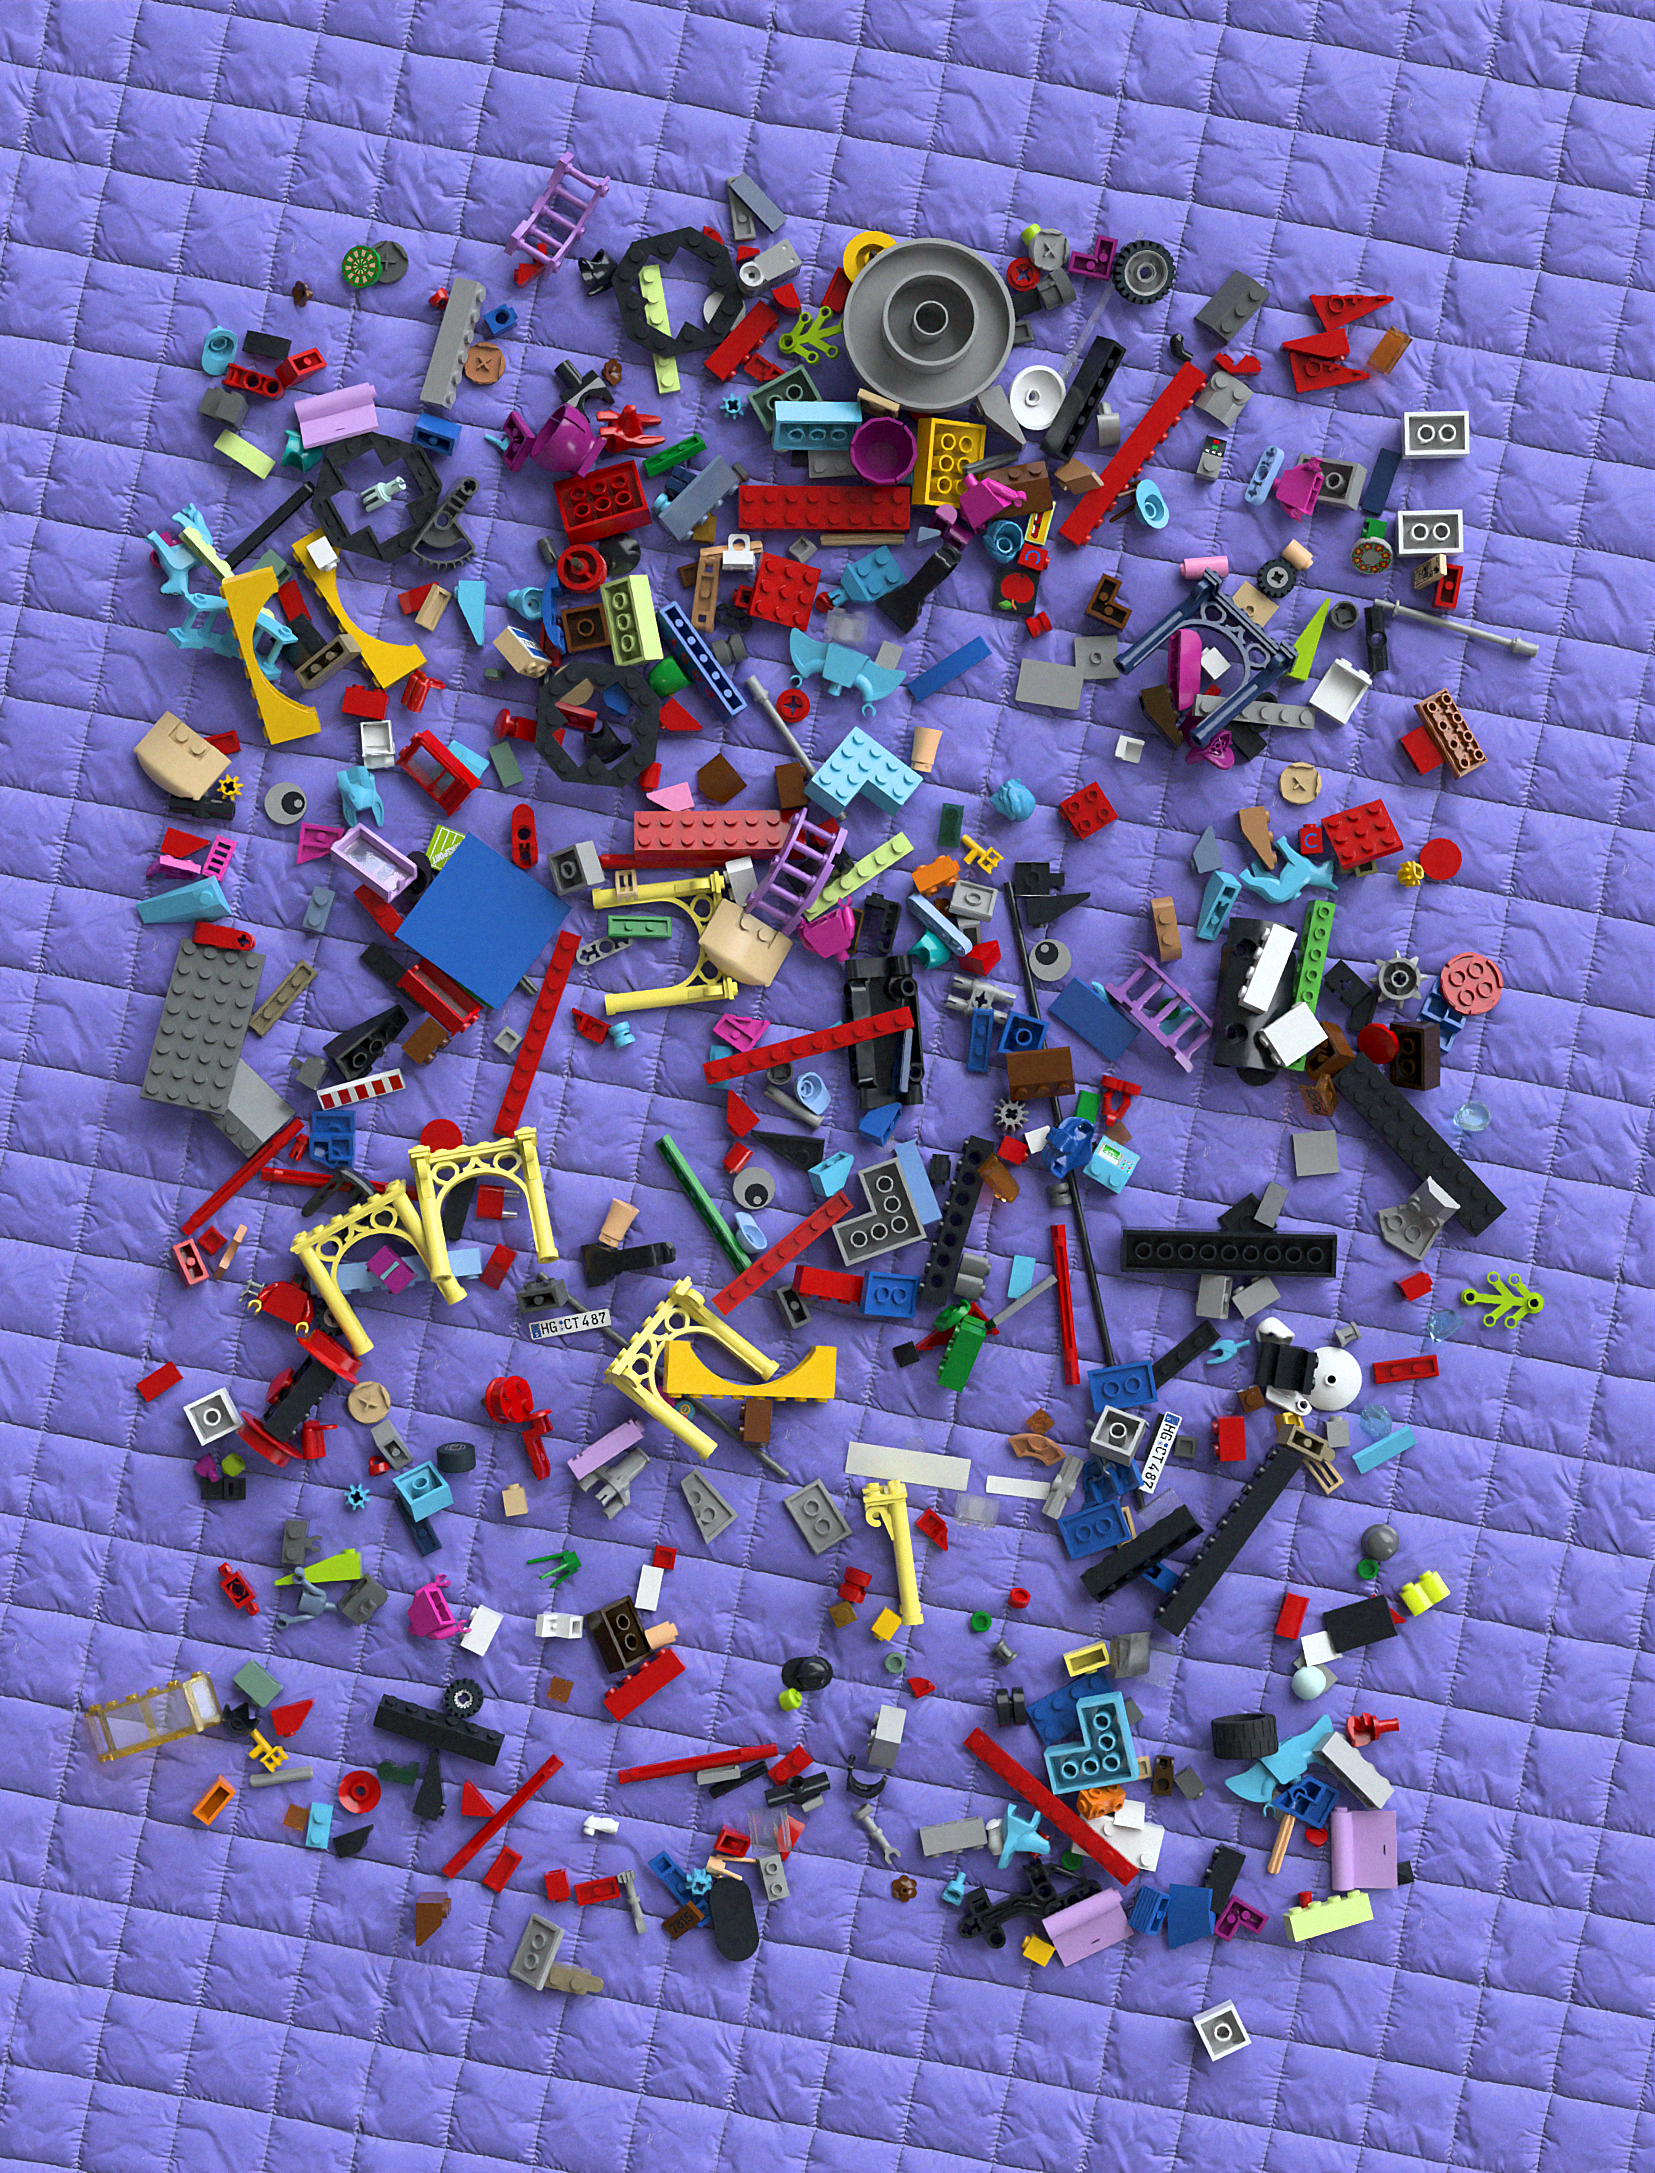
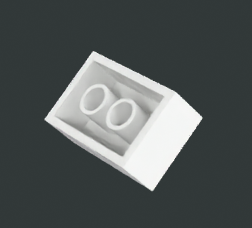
M1469 411L1404 412L1401 416L1402 459L1466 458L1470 454Z
M1462 510L1398 511L1395 514L1396 557H1432L1438 554L1460 556L1463 553Z

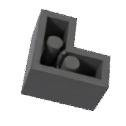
M215 386L214 389L207 388L198 411L201 415L241 430L250 406L246 403L243 395L231 391V394H229L227 391Z

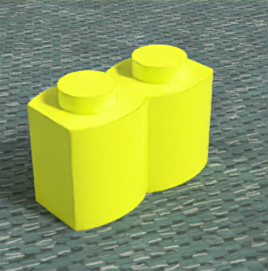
M1427 1570L1419 1576V1581L1414 1584L1409 1582L1401 1588L1402 1592L1399 1593V1596L1414 1617L1450 1594L1436 1571L1430 1572V1570Z

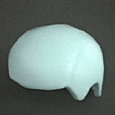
M1303 1666L1294 1674L1291 1687L1301 1699L1313 1700L1324 1690L1326 1678L1322 1671L1316 1667Z

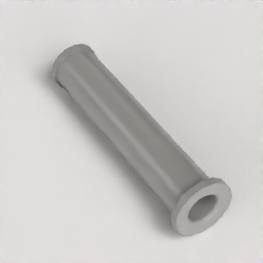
M771 1083L763 1094L813 1126L815 1131L825 1118L815 1114Z

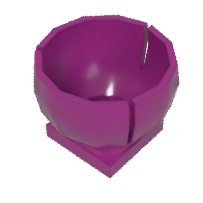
M564 403L551 414V417L548 418L541 428L529 456L539 467L550 472L567 471L575 477L584 478L607 441L601 437L593 436L586 416L576 407Z
M890 417L873 418L855 430L848 450L850 464L862 480L876 486L886 487L887 485L898 484L911 474L918 458L916 439L908 427L905 425L902 430L904 423Z

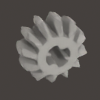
M1008 1096V1104L1003 1099H1000L999 1101L1003 1107L995 1105L994 1109L1000 1111V1114H993V1117H1001V1120L997 1121L996 1125L999 1126L1004 1122L1003 1131H1006L1008 1125H1010L1011 1132H1015L1014 1124L1019 1129H1022L1023 1126L1019 1121L1028 1122V1119L1022 1117V1114H1029V1110L1022 1111L1021 1109L1027 1104L1024 1102L1018 1106L1017 1104L1020 1100L1012 1103L1011 1096ZM1008 1108L1016 1110L1017 1114L1015 1116L1017 1117L1014 1120L1006 1118L1005 1114H1008L1006 1112Z

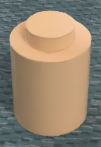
M1295 539L1280 554L1298 572L1301 569L1306 571L1313 563L1311 560L1313 555Z
M669 1621L644 1631L652 1651L676 1641L675 1636L679 1635L675 1624H670Z

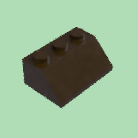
M1426 1021L1389 1023L1390 1032L1393 1031L1399 1041L1398 1053L1390 1061V1082L1397 1087L1420 1091L1439 1087L1440 1024Z
M630 1595L585 1614L609 1674L625 1670L655 1654L648 1643L645 1630Z

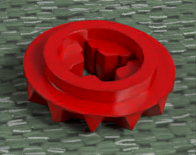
M1017 258L1008 266L1007 280L1010 286L1017 291L1031 290L1035 288V284L1040 280V269L1033 265L1030 258ZM1030 269L1027 274L1028 280L1025 278L1018 280L1019 270L1024 272Z
M785 690L777 699V713L784 721L790 723L801 722L809 713V698L801 690ZM795 697L796 704L803 707L796 708L794 714L791 715V709L784 705L791 704V700Z

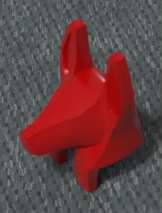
M625 405L621 414L612 410L596 412L597 422H608V427L599 428V435L607 441L603 449L609 453L614 454L629 448L646 449L665 442L664 436L643 434V427L661 424V418L649 414H637L635 405Z

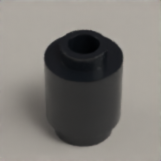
M932 1154L928 1179H933L932 1184L945 1185V1180L950 1181L951 1160H949V1155Z

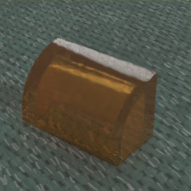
M1391 325L1367 360L1366 365L1383 375H1389L1413 339Z
M992 1153L977 1172L998 1200L1011 1204L1018 1196L1020 1186L998 1156Z

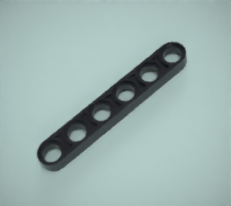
M308 481L223 560L231 567V572L314 495L316 486L311 481Z

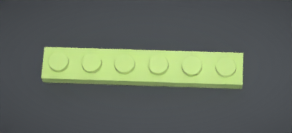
M659 264L644 266L639 274L642 296L648 299V303L645 306L647 324L671 337ZM653 353L660 395L681 391L675 356L663 359Z
M188 526L178 535L221 583L222 579L235 576L230 571L231 567L228 563L218 558L215 549L201 539L202 536L196 529ZM264 607L261 609L260 612L272 619L275 618L269 609Z
M900 832L854 864L855 867L848 874L836 879L831 886L823 888L811 908H805L802 913L809 922L838 903L839 897L845 898L914 850L903 832Z

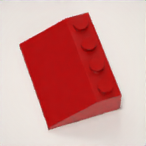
M634 459L588 472L584 478L574 476L553 482L570 546L653 524Z

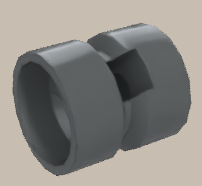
M1340 601L1335 604L1328 614V623L1331 628L1339 632L1351 629L1359 617L1356 605L1350 601Z
M740 633L728 636L727 641L719 639L711 642L717 662L722 668L731 665L733 660L738 663L748 659Z
M790 1062L766 1069L767 1078L775 1085L787 1084L793 1077L794 1069Z

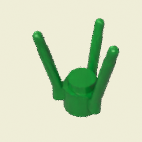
M569 1550L527 1561V1564H533L563 1557L560 1560L562 1565L539 1577L540 1580H543L564 1569L566 1573L550 1585L551 1589L559 1585L571 1574L577 1572V1568L582 1566L575 1551L570 1553Z

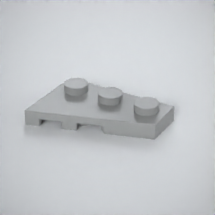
M697 1467L680 1481L705 1542L708 1544L739 1515Z

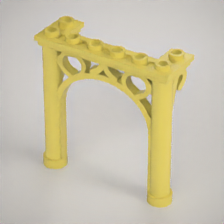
M714 871V874H710L709 877L637 885L638 900H634V897H630V901L621 898V902H617L616 888L603 890L601 888L592 889L594 910L658 901L671 902L682 907L692 917L701 937L706 928V925L702 926L701 922L710 921L722 899L721 890H725L724 877L719 876L718 871ZM629 886V891H633V886ZM620 887L621 892H625L624 887ZM713 893V900L706 894ZM697 895L692 900L690 906L677 899L678 897ZM701 899L707 900L710 904V914L705 918L699 917L694 912L697 901ZM701 945L698 963L692 974L685 981L668 988L606 994L607 1016L616 1015L617 1012L722 999L735 1001L734 996L738 995L737 983L732 982V978L725 975L719 969H717V976L713 979H708L704 976L701 968L709 960L707 957L705 958L706 952L703 945ZM697 975L707 983L704 985L688 986ZM723 975V982L717 983Z
M522 1127L518 1131H514L515 1139L511 1140L510 1138H502L498 1142H480L476 1146L471 1147L462 1145L448 1151L446 1149H439L434 1153H430L429 1146L425 1147L424 1145H417L408 1150L410 1167L414 1171L429 1255L431 1282L440 1283L452 1278L440 1216L442 1202L454 1186L476 1176H498L516 1184L522 1190L527 1200L538 1263L548 1264L559 1259L558 1251L554 1246L536 1151V1127ZM495 1157L493 1160L494 1168L490 1167V1164L483 1163L481 1160ZM503 1158L515 1159L516 1165L509 1171L498 1166V1162ZM470 1162L467 1167L462 1169L463 1172L460 1173L456 1164ZM521 1167L525 1183L515 1175ZM450 1168L455 1171V1175L449 1181H445L437 1177V1172L441 1169ZM433 1182L436 1185L443 1187L440 1193L438 1194L437 1199L435 1196Z
M396 1179L390 1182L384 1194L379 1195L376 1193L367 1199L368 1202L362 1206L356 1204L348 1209V1214L344 1216L338 1214L331 1218L330 1224L324 1227L320 1224L308 1233L305 1230L294 1236L295 1239L292 1240L290 1247L291 1252H295L305 1266L352 1346L351 1351L355 1357L368 1352L374 1345L338 1285L337 1268L345 1251L352 1244L366 1236L378 1233L395 1234L405 1238L416 1248L429 1272L431 1271L423 1222L405 1193L407 1189L405 1179L401 1181ZM386 1210L392 1213L393 1220L389 1226H381L376 1223L375 1216ZM372 1213L370 1223L373 1228H369V1225L362 1226L356 1223L359 1219ZM398 1216L408 1232L394 1227ZM348 1226L349 1233L344 1238L346 1243L343 1245L340 1237L332 1234ZM328 1241H335L339 1246V1250L336 1255L327 1256L322 1253L321 1246ZM321 1260L333 1262L331 1277ZM453 1274L450 1280L436 1283L448 1305L455 1304L467 1296L464 1288L459 1286Z
M687 1276L683 1281L679 1279L666 1294L669 1296L666 1302L661 1301L654 1309L656 1315L653 1318L649 1316L641 1325L644 1330L640 1334L636 1332L629 1340L631 1346L627 1350L623 1348L616 1359L604 1371L603 1374L606 1377L602 1383L616 1386L697 1452L698 1457L705 1461L718 1444L667 1404L656 1388L654 1378L655 1365L659 1354L665 1347V1340H673L679 1336L692 1333L709 1336L765 1381H768L780 1365L774 1360L768 1359L703 1305L705 1303L703 1296L696 1290L689 1288L693 1283L689 1281L691 1278ZM673 1314L682 1316L684 1320L683 1328L673 1329L669 1325V1319ZM690 1317L701 1326H689ZM663 1321V1328L667 1333L661 1336L653 1334V1331ZM646 1341L650 1347L649 1354H636ZM636 1360H643L647 1364V1373L638 1375L632 1370V1365ZM645 1379H647L649 1391L640 1384Z
M900 1480L887 1481V1485L879 1486V1482L868 1483L866 1488H862V1492L865 1494L863 1500L865 1503L866 1520L871 1526L879 1527L881 1521L874 1518H878L881 1514L893 1541L901 1600L899 1609L900 1614H903L901 1616L902 1626L922 1624L924 1619L923 1614L920 1613L921 1604L917 1591L905 1499L907 1497L905 1483H900Z

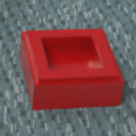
M212 1225L197 1241L213 1256L228 1240Z
M656 1545L652 1566L674 1570L677 1548Z

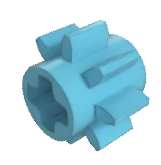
M731 393V398H722L725 406H721L720 410H726L725 418L731 416L736 421V416H744L741 408H746L747 406L745 403L741 404V395L735 398L733 393ZM737 403L738 410L733 409L730 411L729 404L734 405Z
M362 1483L356 1489L354 1485H350L352 1491L344 1493L349 1499L345 1504L351 1503L353 1510L358 1505L364 1509L365 1504L363 1502L371 1501L367 1497L370 1489H362ZM357 1492H360V1496L363 1497V1499H360L358 1502H356L355 1497H353L352 1495L356 1494Z
M693 1868L691 1874H686V1889H692V1895L701 1894L703 1896L707 1889L711 1890V1874L706 1875L704 1868L702 1870Z

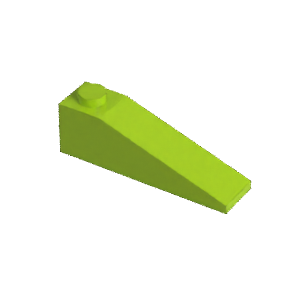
M1330 598L1325 599L1293 646L1297 649L1299 656L1293 672L1284 673L1283 677L1303 683L1307 681L1330 605Z
M355 1548L342 1549V1553L303 1568L305 1579L310 1583L361 1579L363 1577L361 1551L355 1552ZM293 1572L274 1581L275 1586L296 1584L293 1582L292 1576L300 1575Z

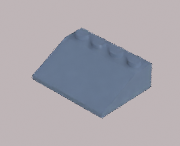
M719 454L658 516L661 526L679 543L683 540L685 542L689 540L694 534L692 530L697 525L701 527L709 519L707 515L712 510L717 511L723 505L724 497L727 494L731 496L739 488L737 485L739 483L738 477Z

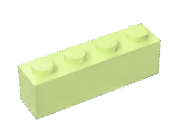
M1356 1889L1348 1891L1347 1895L1343 1897L1335 1895L1328 1897L1326 1902L1314 1901L1308 1903V1907L1302 1909L1301 1907L1288 1909V1913L1282 1914L1288 1940L1298 1942L1374 1919L1368 1894Z

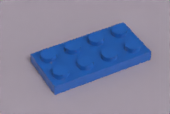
M1100 1667L1097 1668L1098 1671L1088 1675L1084 1674L1025 1707L1046 1746L1081 1727L1076 1708L1079 1698L1114 1692Z

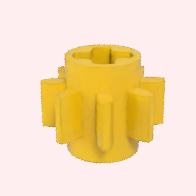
M227 774L226 780H219L221 788H218L217 791L224 793L222 796L224 800L230 796V799L235 801L234 796H242V793L239 791L244 785L237 783L239 777L236 776L232 780L230 775ZM227 784H233L235 790L228 792Z
M1415 861L1401 863L1402 869L1397 871L1398 881L1405 885L1406 888L1420 885L1419 880L1424 876L1422 867L1419 864H1415Z

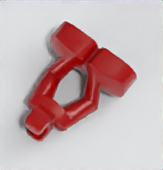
M1102 1074L1100 1084L1108 1090L1102 1097L1101 1113L1106 1115L1105 1125L1113 1127L1115 1119L1121 1120L1130 1107L1129 1096H1139L1142 1086ZM1115 1091H1120L1123 1102L1115 1111L1111 1109V1097Z

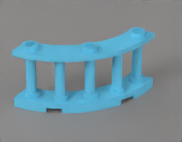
M200 593L184 595L183 599L191 608L182 627L168 629L166 636L178 649H202L203 646L214 648L213 651L228 658L235 656L241 659L238 652V647H241L240 643L233 640V620L225 635L222 636L210 632L218 614H227L225 609L228 606L227 600L222 599V597ZM210 611L202 628H191L198 612ZM260 612L255 623L257 627L253 633L255 658L267 680L279 679L282 672L275 666V661L283 645L295 643L298 641V638L292 634L291 629ZM264 631L276 639L267 659L257 653L255 649ZM243 659V660H242V661H244L243 665H244L245 667H247L246 662H245V659Z

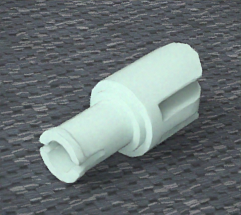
M397 477L387 484L380 482L361 492V497H365L363 498V503L365 505L370 504L366 507L367 512H371L390 502L392 495L404 490L406 485H400L404 483V480L401 477Z

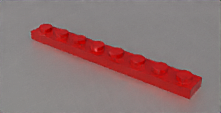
M840 1190L712 1298L711 1302L723 1316H726L851 1210L854 1205Z

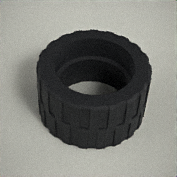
M1236 1714L1215 1718L1211 1721L1213 1749L1216 1758L1225 1760L1251 1759L1270 1756L1279 1751L1276 1718L1273 1714Z

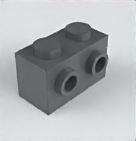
M548 1278L540 1283H536V1281L526 1282L516 1293L521 1314L561 1308L569 1299L564 1280H555V1278Z

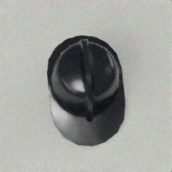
M413 851L406 858L417 865V878L401 893L405 900L418 902L434 878L431 874V863L426 854L420 851Z
M821 1656L797 1657L785 1663L782 1668L781 1677L783 1683L789 1689L794 1688L800 1692L814 1691L825 1688L830 1683L833 1670L827 1659Z

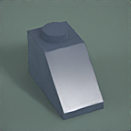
M1212 826L1205 829L1191 855L1192 859H1189L1193 872L1196 871L1197 875L1224 867Z

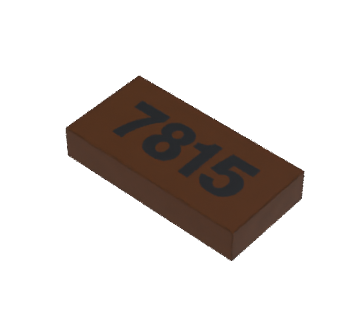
M690 1900L664 1920L661 1925L676 1940L699 1923L705 1916Z

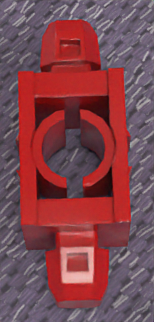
M223 1563L218 1567V1572L221 1577H225V1580L219 1584L237 1610L245 1606L246 1609L244 1610L248 1615L254 1616L260 1611L257 1603L252 1601L258 1594L240 1569L233 1573V1568L228 1563ZM236 1578L239 1579V1580H237L236 1582H234L233 1584H231L230 1586L228 1585V1583H230V1582L233 1581L234 1579H236ZM235 1584L243 1586V1595H238L234 1592ZM248 1592L249 1595L240 1601L239 1599L246 1595Z

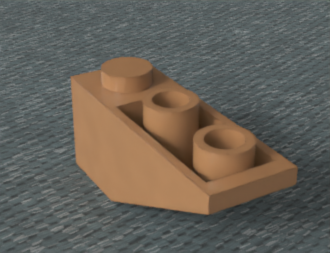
M1264 806L1238 810L1237 816L1240 833L1268 871L1273 870L1274 865H1277L1276 853L1271 850V844L1274 843L1272 831H1268L1267 823H1270L1269 811L1265 810Z

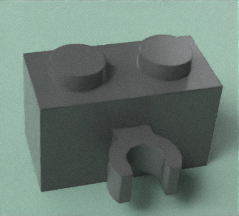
M316 1055L314 1058L308 1057L305 1063L295 1057H292L288 1063L299 1070L295 1079L313 1090L320 1089L331 1070L327 1066L329 1062Z
M793 1282L771 1290L788 1330H794L813 1321L806 1305H815L818 1302V1299L810 1301L806 1297L798 1296L799 1292L792 1290Z
M286 1519L281 1563L303 1565L306 1562L307 1547L314 1552L321 1551V1547H315L313 1541L316 1539L322 1540V1536L314 1535L311 1538L308 1537L310 1520Z
M366 1573L337 1604L346 1616L360 1626L363 1622L368 1621L372 1613L386 1602L389 1595L384 1586L369 1573Z

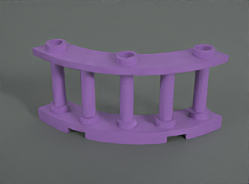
M568 151L558 160L547 182L551 186L548 187L543 196H539L530 211L532 213L527 221L523 220L511 234L504 249V252L510 256L516 250H522L548 266L544 274L545 278H548L552 273L556 274L562 265L561 261L577 239L581 240L586 232L584 227L601 197L605 198L610 189L607 186L611 179L607 176L601 183H598L583 174L571 164L574 155ZM565 175H570L595 190L589 204L562 188L561 182ZM553 196H560L584 211L577 225L550 209L548 205ZM546 216L572 232L564 245L537 229L536 223L540 217L544 218ZM526 237H536L557 250V254L552 259L525 243Z
M805 807L799 813L795 812L790 820V830L779 854L772 858L770 862L771 868L755 891L750 892L745 899L747 905L744 913L749 914L755 906L782 920L783 927L781 933L787 936L802 921L803 918L800 915L804 909L811 908L823 889L834 867L831 864L835 853L840 854L848 832L840 827L835 833L832 832L830 834L804 820L808 810ZM803 828L825 840L826 844H828L825 853L820 854L797 841L796 838L800 829ZM792 848L818 862L819 867L815 875L810 876L785 862ZM780 869L807 884V889L802 896L798 897L772 883ZM769 890L793 903L794 907L790 912L787 911L785 913L761 900V898Z
M1139 952L1137 955L1143 961V964L1121 986L1115 987L1109 982L1104 989L1130 1015L1132 1014L1152 1037H1155L1162 1044V1047L1177 1064L1190 1073L1195 1068L1190 1062L1191 1056L1212 1036L1214 1019L1210 1021L1189 998L1191 994L1183 986L1179 988L1156 966L1158 963L1150 955L1146 957ZM1149 969L1152 970L1159 979L1137 1001L1131 1002L1126 997L1127 991ZM1167 984L1177 995L1154 1018L1151 1017L1149 1019L1142 1012L1143 1006ZM1184 1001L1194 1012L1171 1035L1168 1034L1166 1036L1159 1029L1160 1023ZM1200 1018L1208 1028L1185 1050L1182 1049L1180 1051L1175 1046L1178 1043L1177 1040Z

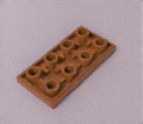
M1446 688L1413 706L1455 780L1488 762Z

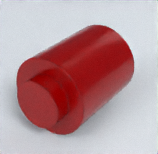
M653 762L639 774L637 786L641 787L640 791L651 793L653 789L658 790L662 764Z
M736 1141L722 1160L724 1163L723 1168L732 1175L734 1172L739 1174L754 1153Z

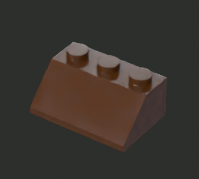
M1045 461L982 472V481L990 478L1016 492H1025L1027 501L1018 499L1022 502L1021 507H1016L1014 500H1012L1009 506L990 518V521L1053 510Z
M1070 1046L1006 1053L1012 1101L1076 1094Z
M422 1892L416 1902V1946H421L447 1919L452 1907V1900L448 1898V1892Z

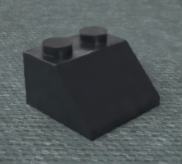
M302 612L286 625V627L291 629L292 634L298 638V641L284 644L280 653L296 671L328 643ZM274 637L270 638L271 642L274 644L276 639Z

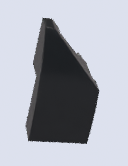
M370 1824L332 1838L339 1859L359 1853L367 1845V1839L374 1825Z

